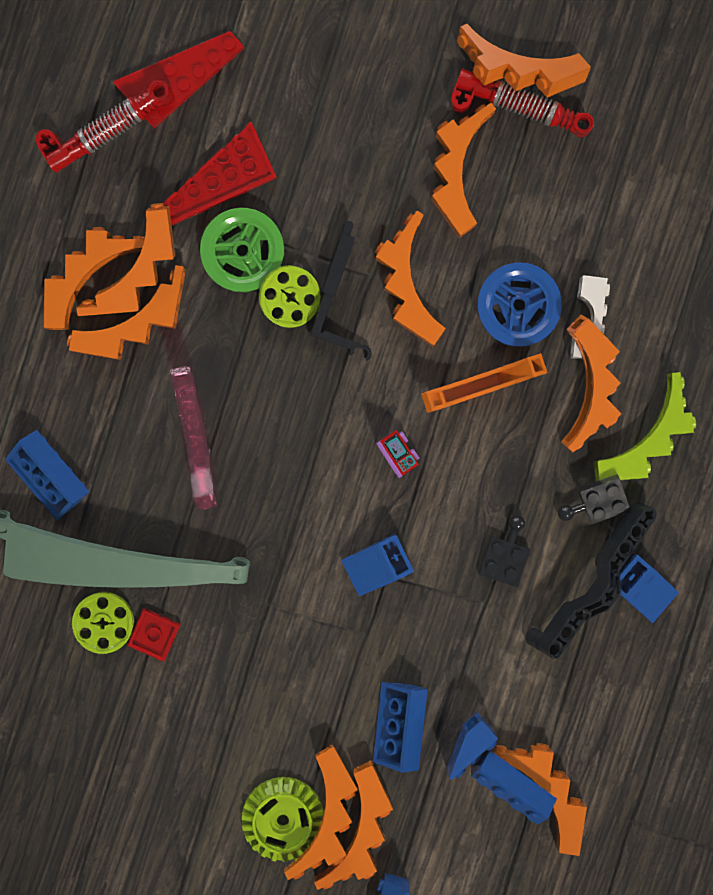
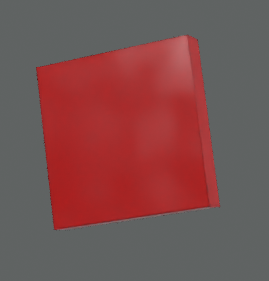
M143 608L127 646L165 662L181 624Z

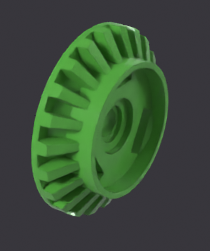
M234 208L219 214L206 227L201 239L200 255L202 264L213 281L225 289L245 293L260 289L265 277L274 269L282 266L284 242L278 227L268 216L254 209ZM236 227H240L242 231L224 242L222 237ZM260 241H268V260H261ZM240 245L248 247V253L245 256L237 254V248ZM227 263L243 271L242 276L237 277L223 270L225 264Z

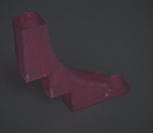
M185 366L170 369V377L175 389V399L185 437L195 505L197 510L218 507L215 469L210 456L209 437L204 423L203 404L191 367Z

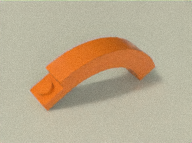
M540 353L421 393L427 413L548 372Z

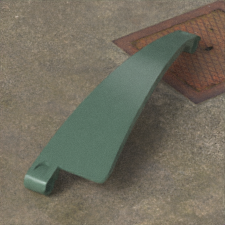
M0 510V538L6 540L3 573L10 578L89 587H170L209 583L244 584L247 582L250 561L243 557H235L229 562L218 563L123 550L81 541L29 525L16 523L10 519L9 512Z

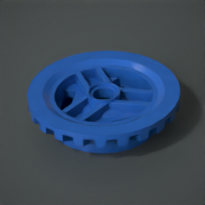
M521 262L504 265L491 273L480 289L477 304L479 319L484 326L483 328L492 338L502 344L513 347L529 346L547 337L558 323L562 307L560 291L553 278L538 266ZM511 281L530 283V289L510 287ZM517 299L522 300L525 304L524 309L521 311L516 310L513 306L514 301ZM498 304L506 323L500 324L492 306ZM539 308L543 311V314L532 328L528 325V322Z

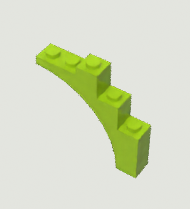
M680 372L667 374V393L664 406L650 432L638 444L626 452L609 459L594 461L596 482L618 474L620 480L648 478V473L651 472V465L647 461V457L668 456L673 451V440L670 439L669 435L694 433L696 419L692 416V412L684 413V409H686V399L682 396L684 378L681 377Z

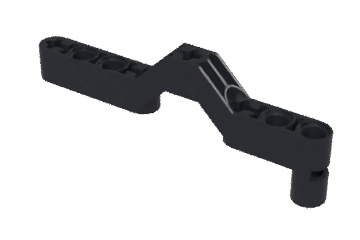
M636 502L630 507L631 511L625 514L595 558L597 579L585 595L565 602L544 632L536 628L530 629L526 634L528 645L552 659H557L565 651L586 620L610 610L621 594L620 570L655 521L657 515L655 508L640 502Z

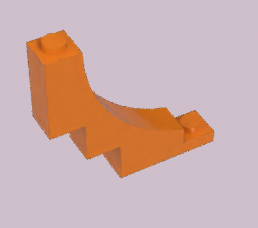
M157 203L152 204L151 208L146 210V235L136 263L116 283L98 291L95 295L96 302L94 300L82 301L76 308L78 316L135 312L140 310L139 287L155 286L158 282L156 261L171 260L175 257L169 206Z
M175 265V270H171L170 274L172 285L161 283L150 302L127 321L104 330H72V335L70 334L67 340L69 351L121 360L124 341L149 344L152 325L176 329L186 269L183 266Z

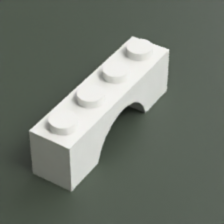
M583 275L579 279L577 298L587 305L592 323L604 334L605 325L602 324V319L607 313V304L604 303L605 296L609 295L610 284H607L608 278ZM572 338L570 358L583 360L582 354Z

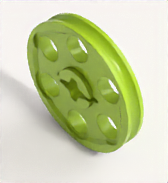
M291 265L278 267L265 277L260 286V307L265 316L279 326L287 328L301 326L315 315L319 307L320 289L318 283L308 271L300 267ZM281 272H286L288 275L285 283H279L277 279ZM300 275L307 277V283L304 286H299L297 283ZM268 288L275 290V296L272 299L265 297V291ZM281 289L290 294L293 292L292 296L294 297V300L298 302V304L294 301L287 300L286 294L283 293ZM308 294L314 296V302L311 305H306L304 302V298ZM276 307L282 309V315L279 318L272 316V310ZM295 310H300L302 313L298 321H294L291 317Z
M98 592L82 600L74 611L72 618L73 633L77 641L91 652L98 654L114 652L120 649L133 633L134 615L132 609L122 597L114 593ZM100 597H105L108 600L106 608L99 607L98 599ZM83 607L90 609L91 616L89 618L81 616L80 611ZM117 607H123L126 610L124 618L116 616L115 610ZM104 618L105 621L115 623H109L104 628H102V624H99L97 622ZM118 627L126 630L124 638H119L116 635ZM82 628H89L91 630L90 638L87 639L81 636ZM104 637L109 641L107 648L99 646L98 641L100 638Z

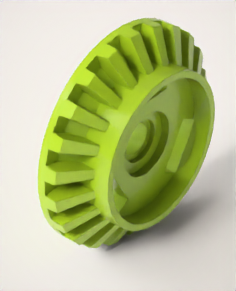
M289 777L267 780L257 786L245 802L241 819L245 838L251 844L252 849L259 852L264 858L268 857L272 861L281 860L283 862H288L292 859L297 860L309 847L318 832L324 813L323 805L316 792L300 780ZM275 798L278 802L263 814L260 809L267 802ZM298 808L305 809L309 826L302 827ZM280 815H286L289 818V822L286 825L278 823L277 818ZM269 836L287 843L286 846L276 845L266 840V838Z

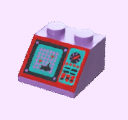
M396 430L377 442L376 445L397 477L400 478L419 465L417 460L420 458L414 449L409 450L406 443L409 441L404 433H398Z

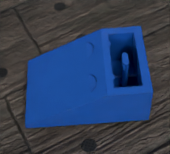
M396 533L341 560L359 596L414 572Z
M634 553L630 555L620 570V596L652 623L679 593L655 569Z
M478 712L466 721L460 730L446 767L451 780L455 777H461L469 764L473 765L478 762L485 750L489 751L497 744L498 738L495 731Z

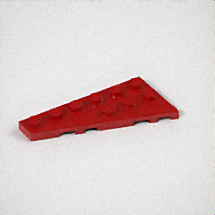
M229 31L117 79L113 83L126 98H134L135 96L139 98L138 94L143 95V91L147 92L150 84L156 80L164 81L172 89L173 99L169 104L159 107L155 106V110L151 108L152 112L149 113L147 111V115H145L147 122L155 129L244 49V46ZM164 88L157 92V97L164 95Z
M252 122L247 124L246 128L234 136L231 142L206 162L177 192H174L163 202V206H169L172 226L277 178Z

